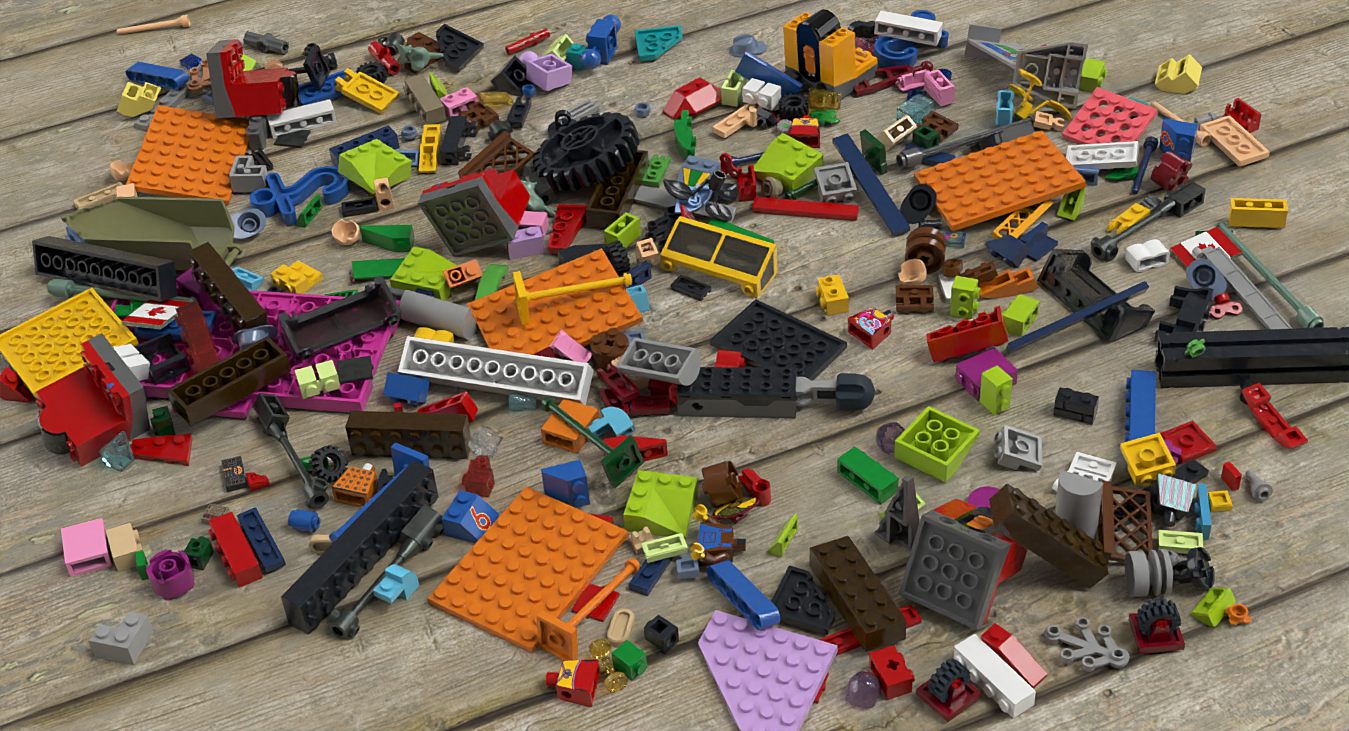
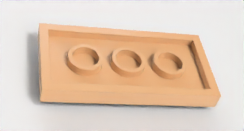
M1230 115L1200 124V131L1210 134L1212 136L1211 141L1239 167L1269 157L1270 151Z

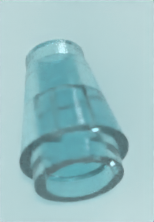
M516 392L509 394L508 409H513V411L536 409L537 397Z

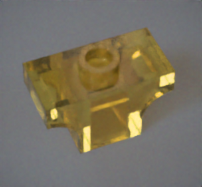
M811 87L809 88L808 95L809 108L821 111L839 110L842 93Z

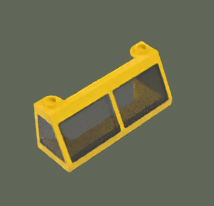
M679 216L660 254L661 269L673 272L677 269V265L738 283L741 284L744 294L758 299L777 274V245Z

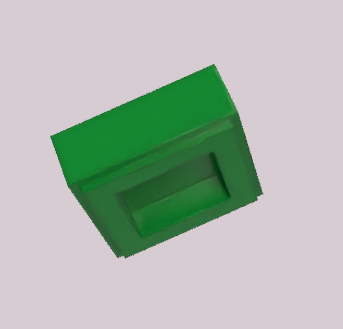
M143 550L136 551V565L141 580L149 579L146 571L148 562Z

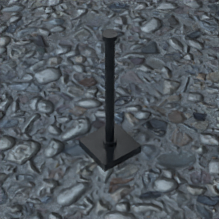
M319 45L311 48L303 63L304 67L288 69V71H293L295 74L307 73L315 91L322 89L331 72Z

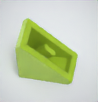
M1086 187L1064 194L1057 216L1075 220L1084 207Z

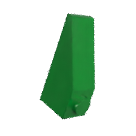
M412 225L360 226L363 242L393 252H410L413 248L415 236Z

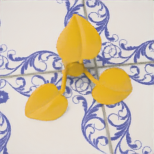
M1021 68L1018 69L1020 75L1030 81L1031 85L1027 93L1014 84L1009 85V91H1013L1014 95L1024 97L1023 102L1014 112L1017 118L1021 120L1027 119L1029 114L1033 115L1044 105H1049L1055 111L1066 116L1070 122L1072 121V116L1068 109L1051 99L1032 109L1033 105L1027 99L1033 101V98L1030 96L1034 84L1042 86V82L1033 74Z

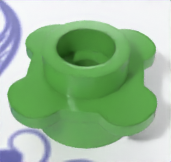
M1195 339L1188 343V349L1184 352L1185 355L1190 354L1192 357L1201 355L1206 349L1203 345L1205 340L1201 339L1198 341Z

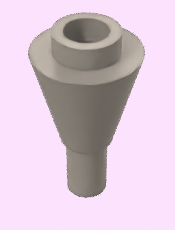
M1252 470L1246 471L1245 475L1250 481L1253 498L1257 501L1268 499L1273 493L1272 486L1257 477Z

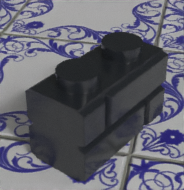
M1060 387L1055 398L1053 415L1093 425L1098 411L1099 396Z

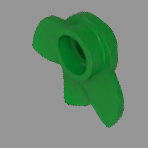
M817 109L810 112L811 118L818 119L819 126H824L825 122H840L835 117L837 115L835 110L825 109L820 111Z
M1138 167L1108 169L1111 172L1106 176V179H1133L1137 176Z
M132 300L130 305L116 304V311L114 313L117 316H129L145 302Z

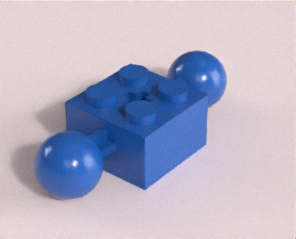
M609 14L603 19H597L594 25H592L590 32L587 33L586 43H588V49L581 54L580 58L585 68L595 69L599 64L608 65L618 48L616 33L621 28V21L616 15Z

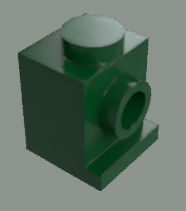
M924 124L913 131L912 142L919 147L927 149L939 146V132Z
M168 406L152 409L154 417L150 418L155 437L176 435Z
M200 536L198 539L191 538L183 551L188 556L192 569L198 570L205 569L214 553L211 541L203 536Z

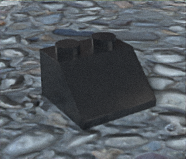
M516 55L506 62L490 81L501 93L519 97L523 96L522 87L524 85L533 84L526 79L527 67Z

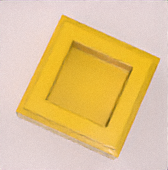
M1228 490L1207 492L1211 512L1232 511L1233 505Z

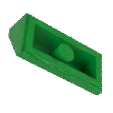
M317 193L300 213L295 223L296 226L306 228L323 208L320 194Z

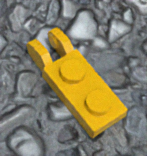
M1135 203L1116 219L1110 221L1107 230L1112 232L1117 229L1116 235L1150 215L1151 210Z

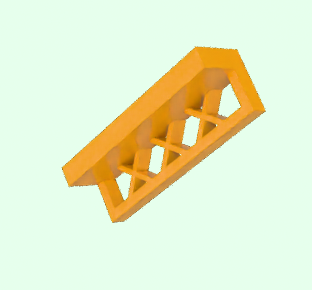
M1049 199L1042 204H1034L1037 208L1036 210H1031L1028 206L1025 209L1022 208L1014 211L991 235L995 239L1001 238L1003 236L998 232L1005 231L1007 236L1012 235L1018 238L1045 213L1053 202ZM1019 213H1026V219H1021ZM1009 222H1016L1017 228H1010Z

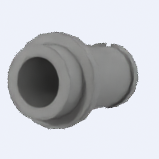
M1209 112L1208 115L1195 117L1194 124H1198V128H1200V124L1216 120L1217 116L1215 113Z

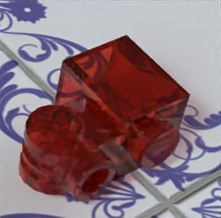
M480 455L475 460H470L468 471L462 477V485L465 487L466 492L489 498L495 485V480L488 456Z

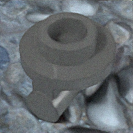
M1148 194L1140 204L1150 209V213H1153L1162 201L1155 194L1152 196Z

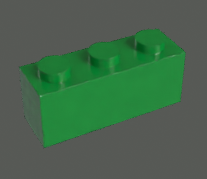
M854 446L837 458V473L879 504L884 503L897 493L899 478Z

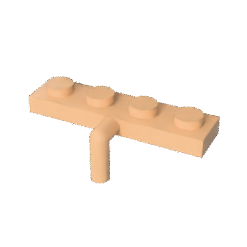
M747 103L714 125L713 133L726 138L746 124L755 127L757 125V109L759 104L755 106Z

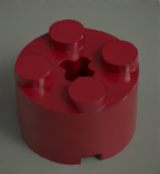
M1168 151L1159 159L1161 161L1159 167L1155 165L1151 174V180L1165 190L1175 193L1178 185H1185L1189 177L1187 174L1192 167V163Z

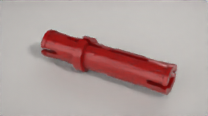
M547 28L536 33H530V36L505 46V50L508 55H512L533 44L537 45L539 41L549 38L550 33Z

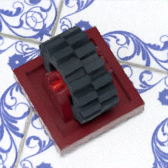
M1162 598V601H1159V599H1155L1153 603L1150 600L1147 602L1148 605L1143 604L1141 606L1142 609H1138V613L1129 614L1128 620L1139 654L1184 650L1185 642L1179 627L1181 626V618L1176 604L1171 600L1167 601Z
M954 658L946 660V664L943 662L941 667L935 670L936 673L932 674L928 681L916 688V695L947 722L981 699V692L968 681L971 676L970 671Z

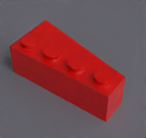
M995 307L994 312L986 314L985 311L977 314L978 317L971 321L967 319L961 320L955 327L948 325L926 334L933 362H943L951 357H961L969 352H979L987 347L1001 346L1009 342L1001 307Z

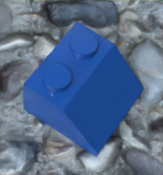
M580 459L541 469L545 495L575 508L590 505L587 476Z

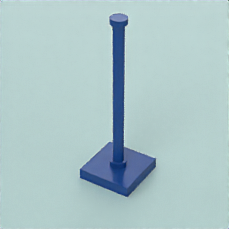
M398 443L391 446L395 477L336 532H332L329 535L330 540L334 543L413 461L429 467L428 456Z

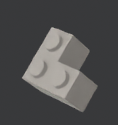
M236 156L229 174L233 193L254 192L258 189L268 188L266 165L255 166L253 156Z
M128 612L119 628L99 624L89 639V643L97 658L134 665L154 631L148 615Z

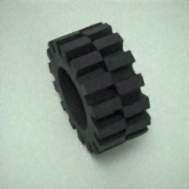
M369 61L368 64L365 62L364 65L361 64L356 70L357 73L362 72L383 84L387 80L384 65L380 62L377 63V61L374 63Z
M789 93V96L785 94L779 100V114L781 117L783 116V119L801 118L809 113L808 98L806 99V96L802 94L797 95V93H794L792 95V93Z
M617 240L604 245V253L617 275L629 271L630 260L622 242Z
M332 445L324 446L314 451L310 456L312 459L308 463L312 464L309 467V471H314L311 475L313 477L317 476V478H321L328 483L338 480L348 469L345 467L348 465V461H344L347 456H342L344 451L342 449L338 451L339 447H332ZM325 457L331 458L334 463V469L331 472L327 471L323 466V459Z

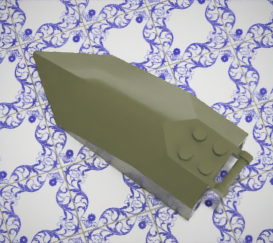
M119 196L113 198V203L103 205L101 202L61 217L62 221L87 243L173 260L175 262V270L191 269L188 262L190 259L189 251L206 242L212 245L223 260L228 255L225 262L229 267L237 255L243 252V247L240 244L233 243L235 226L223 199Z

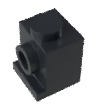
M657 615L653 620L648 621L644 627L645 640L661 649V653L665 655L679 642L678 627Z

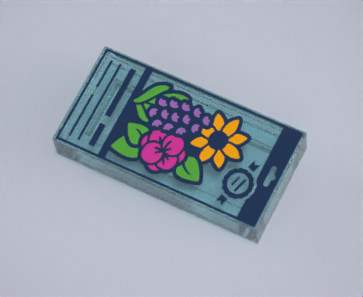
M939 230L945 236L946 247L964 248L967 232Z

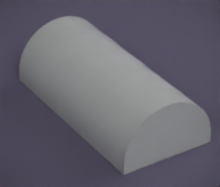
M405 290L401 298L399 309L401 311V319L434 330L449 331L454 336L467 340L472 339L479 330L468 307L410 290Z
M634 338L616 365V368L622 374L688 386L696 380L701 360L697 348Z
M1061 470L1058 479L1055 514L1062 519L1068 520L1075 528L1082 529L1092 539H1096L1103 483Z

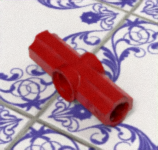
M376 41L371 42L368 47L369 53L378 63L380 62L384 65L388 73L392 75L398 74L401 66L391 55L390 49L384 48Z

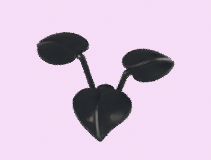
M714 170L711 178L707 177L693 192L683 182L664 178L663 183L667 192L676 199L686 201L708 183V187L713 191L715 197L713 204H706V213L719 221L730 222L732 220L730 210L725 205L717 204L718 197L727 202H734L737 198V185L724 183L727 177L724 172Z

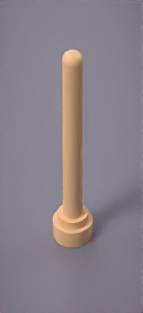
M182 15L176 20L119 28L116 32L121 35L178 25L185 28L190 27V19L188 15Z
M1152 102L1151 107L1156 108L1159 113L1168 119L1185 122L1157 102ZM1197 130L1196 142L1202 147L1207 146L1211 142L1212 136L1205 131L1199 132Z

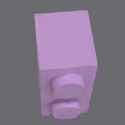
M539 226L517 230L514 240L506 242L510 260L545 253L543 236Z

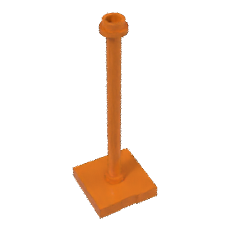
M634 558L627 560L625 568L567 623L544 611L537 614L538 647L564 661L578 660L577 628L575 627L630 574L637 573L641 567L639 561Z

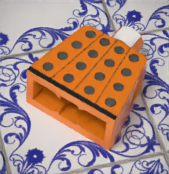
M366 463L362 469L349 467L332 486L335 502L362 508L374 497L378 489V480L374 472V466Z

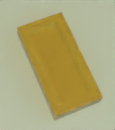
M507 92L478 93L477 99L484 106L513 105L514 101Z

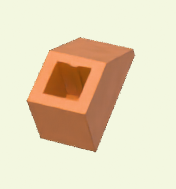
M476 259L443 271L449 288L465 286L478 281L483 276Z

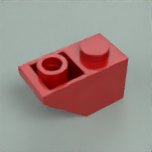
M7 366L0 372V398L7 401L29 403L33 398V394L18 374Z

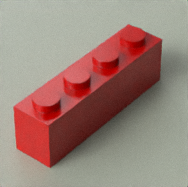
M231 511L208 520L211 527L208 530L209 536L212 541L216 540L214 545L217 553L223 554L220 557L224 567H229L227 572L230 580L236 581L240 588L262 579L259 564L233 512Z

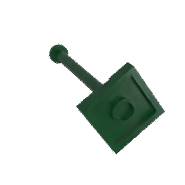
M866 129L860 131L863 157L881 175L887 173L885 145ZM814 179L795 190H787L785 193L786 199L796 200L797 196L818 186L817 180Z
M545 397L542 400L541 405L545 411H552L607 454L600 462L610 485L614 488L618 487L644 463L636 439L631 435L616 448L612 449L558 407L554 398Z

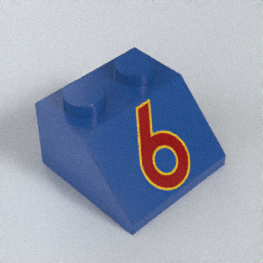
M1163 118L1159 149L1164 154L1171 151L1191 162L1195 150L1198 124Z
M459 490L441 518L445 536L476 544L498 519L499 513L479 495Z

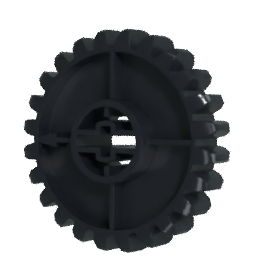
M604 112L602 115L596 113L592 114L591 117H581L579 121L574 120L569 122L568 126H562L558 129L557 133H552L548 137L549 140H544L533 158L534 172L537 171L539 178L544 177L546 183H549L553 191L560 190V192H565L570 188L572 191L579 190L582 186L584 188L590 187L595 182L598 184L604 181L603 178L613 176L615 174L614 171H620L625 167L624 163L631 161L632 155L637 152L640 143L637 129L628 116L618 112Z

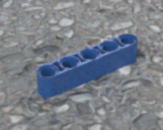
M136 62L125 71L126 76L133 82L142 84L147 82L172 90H178L189 81L187 73L181 69L144 62Z
M729 560L707 567V575L710 582L757 630L780 623V614L777 607Z

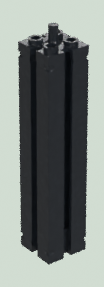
M1349 327L1158 333V350L1155 353L1154 363L1156 371L1159 372L1158 379L1161 388L1240 386L1242 381L1245 386L1244 380L1251 381L1253 385L1257 383L1261 385L1339 383L1341 381L1349 383ZM1195 339L1198 341L1201 339L1205 340L1203 345L1206 349L1201 355L1197 357H1192L1190 354L1185 355L1184 352L1188 349V343Z

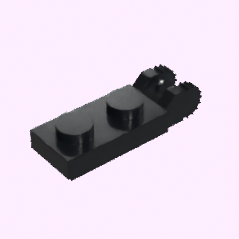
M517 97L507 117L511 127L523 128L531 108V98H526L525 103H522L521 97Z

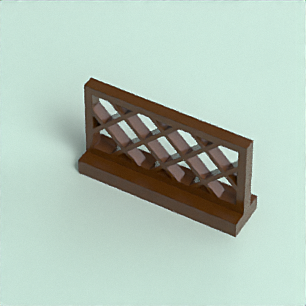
M504 131L459 170L458 175L461 179L463 176L473 173L479 174L492 166V169H495V166L504 165V169L497 170V174L513 169L517 173L535 157V152L512 139L510 133ZM512 145L516 147V150L507 151ZM516 154V159L507 160V155ZM519 154H528L525 158H519ZM504 156V160L495 161L498 157ZM516 163L514 168L507 169V164Z
M1102 480L1103 490L1097 529L1098 540L1103 545V552L1107 563L1109 560L1125 563L1126 554H1115V548L1118 545L1126 552L1141 549L1147 554L1148 559L1149 551L1153 550L1150 492L1111 486V481ZM1113 493L1120 494L1125 500L1119 503L1113 497ZM1133 498H1144V504L1142 506L1138 505ZM1127 502L1136 509L1132 513H1129L1123 507ZM1116 510H1119L1125 516L1121 521L1114 516ZM1137 513H1140L1145 518V522L1142 524L1133 517ZM1129 520L1136 528L1130 531L1123 523ZM1118 527L1126 534L1121 539L1114 533V530ZM1139 530L1146 536L1143 542L1134 535ZM1128 538L1137 545L1132 550L1124 543Z

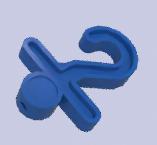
M917 10L911 13L912 17L936 20L935 14L928 10ZM942 30L941 38L935 47H947L949 37L947 31ZM881 36L874 44L873 56L877 58V64L884 68L910 65L912 67L917 62L918 53L917 49L913 48V46L918 42Z
M333 166L318 167L310 170L296 183L287 187L284 186L280 175L273 172L266 176L268 188L255 190L249 196L251 208L262 211L266 218L272 217L279 212L284 224L293 225L297 221L294 205L302 203L319 187L327 185L322 189L326 204H334L344 199L348 195L350 187L348 178L338 172V167Z

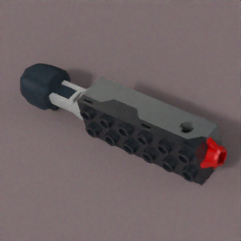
M700 367L699 374L692 384L686 386L674 383L669 386V399L678 406V416L796 418L797 406H805L811 402L836 403V407L839 410H861L870 406L875 396L872 380L866 375L840 373L837 375L836 381H811L806 377H797V368Z

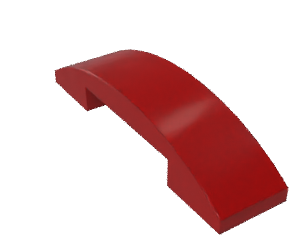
M1260 383L1242 390L1243 396L1257 421L1279 444L1291 450L1308 442V439L1297 426L1290 427L1270 403L1271 396Z

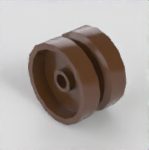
M932 227L914 229L909 233L906 240L905 262L911 259L922 260L927 274L941 269L945 263L946 252L944 234Z

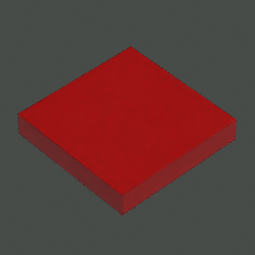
M1193 420L1160 433L1163 440H1171L1173 446L1182 449L1180 458L1178 457V461L1181 464L1193 458L1196 459L1212 453L1217 448V445Z

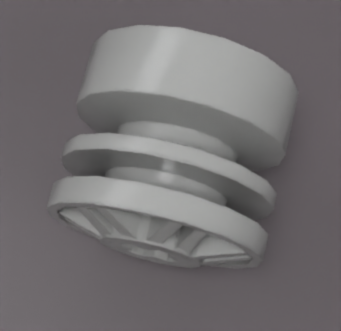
M1159 549L1158 552L1150 550L1148 559L1142 550L1127 551L1125 556V578L1128 593L1131 597L1147 596L1149 586L1155 596H1159L1160 592L1162 595L1171 594L1173 569L1169 553L1166 549Z

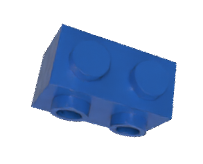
M387 372L383 395L390 396L389 400L401 402V399H407L408 404L419 405V402H426L430 380Z

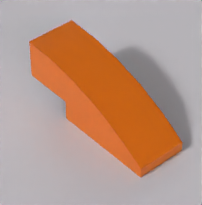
M1029 267L1013 274L1008 269L999 273L992 281L978 283V287L981 288V298H1004L1038 289Z

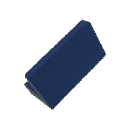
M1041 222L1020 238V241L1024 242L1031 249L1026 257L1037 262L1058 245V241L1047 236L1048 224Z
M645 261L626 272L631 274L632 285L625 288L641 285L651 279V264Z

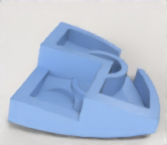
M696 184V187L689 186L691 192L698 188L700 184ZM705 185L694 196H690L687 201L676 199L675 214H681L680 206L682 204L689 212L696 211V209L708 202L713 191Z

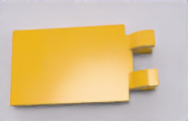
M349 68L344 71V74L347 75L344 80L339 76L335 79V83H337L334 87L335 90L341 91V94L379 114H382L400 96V92L362 72L356 74Z

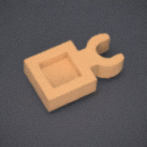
M1036 111L1033 126L1040 129L1050 130V128H1053L1056 131H1062L1064 119L1053 118L1052 114Z

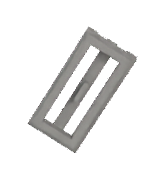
M587 99L567 111L571 114V119L579 121L581 117L590 116L600 109L598 104L595 105V102Z

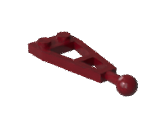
M924 61L920 66L912 68L910 65L877 68L875 77L885 76L887 79L870 85L865 78L863 83L862 81L859 82L858 87L856 85L853 87V92L856 97L872 94L895 85L900 75L912 73L914 77L915 72L925 69L931 72L933 64L930 61Z

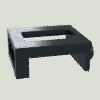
M170 332L135 346L139 355L141 354L150 362L148 375L155 385L191 370L187 355L179 351L173 342ZM161 353L168 354L171 357L155 365L152 363L154 356Z

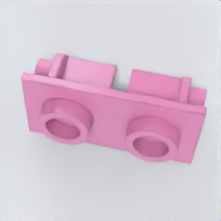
M925 69L915 72L914 78L912 73L900 75L895 83L902 92L923 88L925 82L924 75L930 71Z

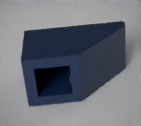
M1012 235L990 240L984 244L989 249V254L995 258L1000 256L1002 261L1008 266L1013 264L1019 267L1031 250L1024 242Z

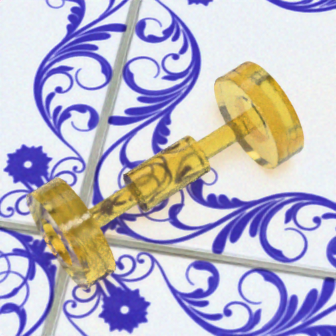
M600 638L590 644L589 652L593 658H602L601 662L606 673L610 674L605 679L604 684L609 692L615 693L624 689L628 680L624 673H614V666L610 658L606 656L610 653L612 647L607 639Z

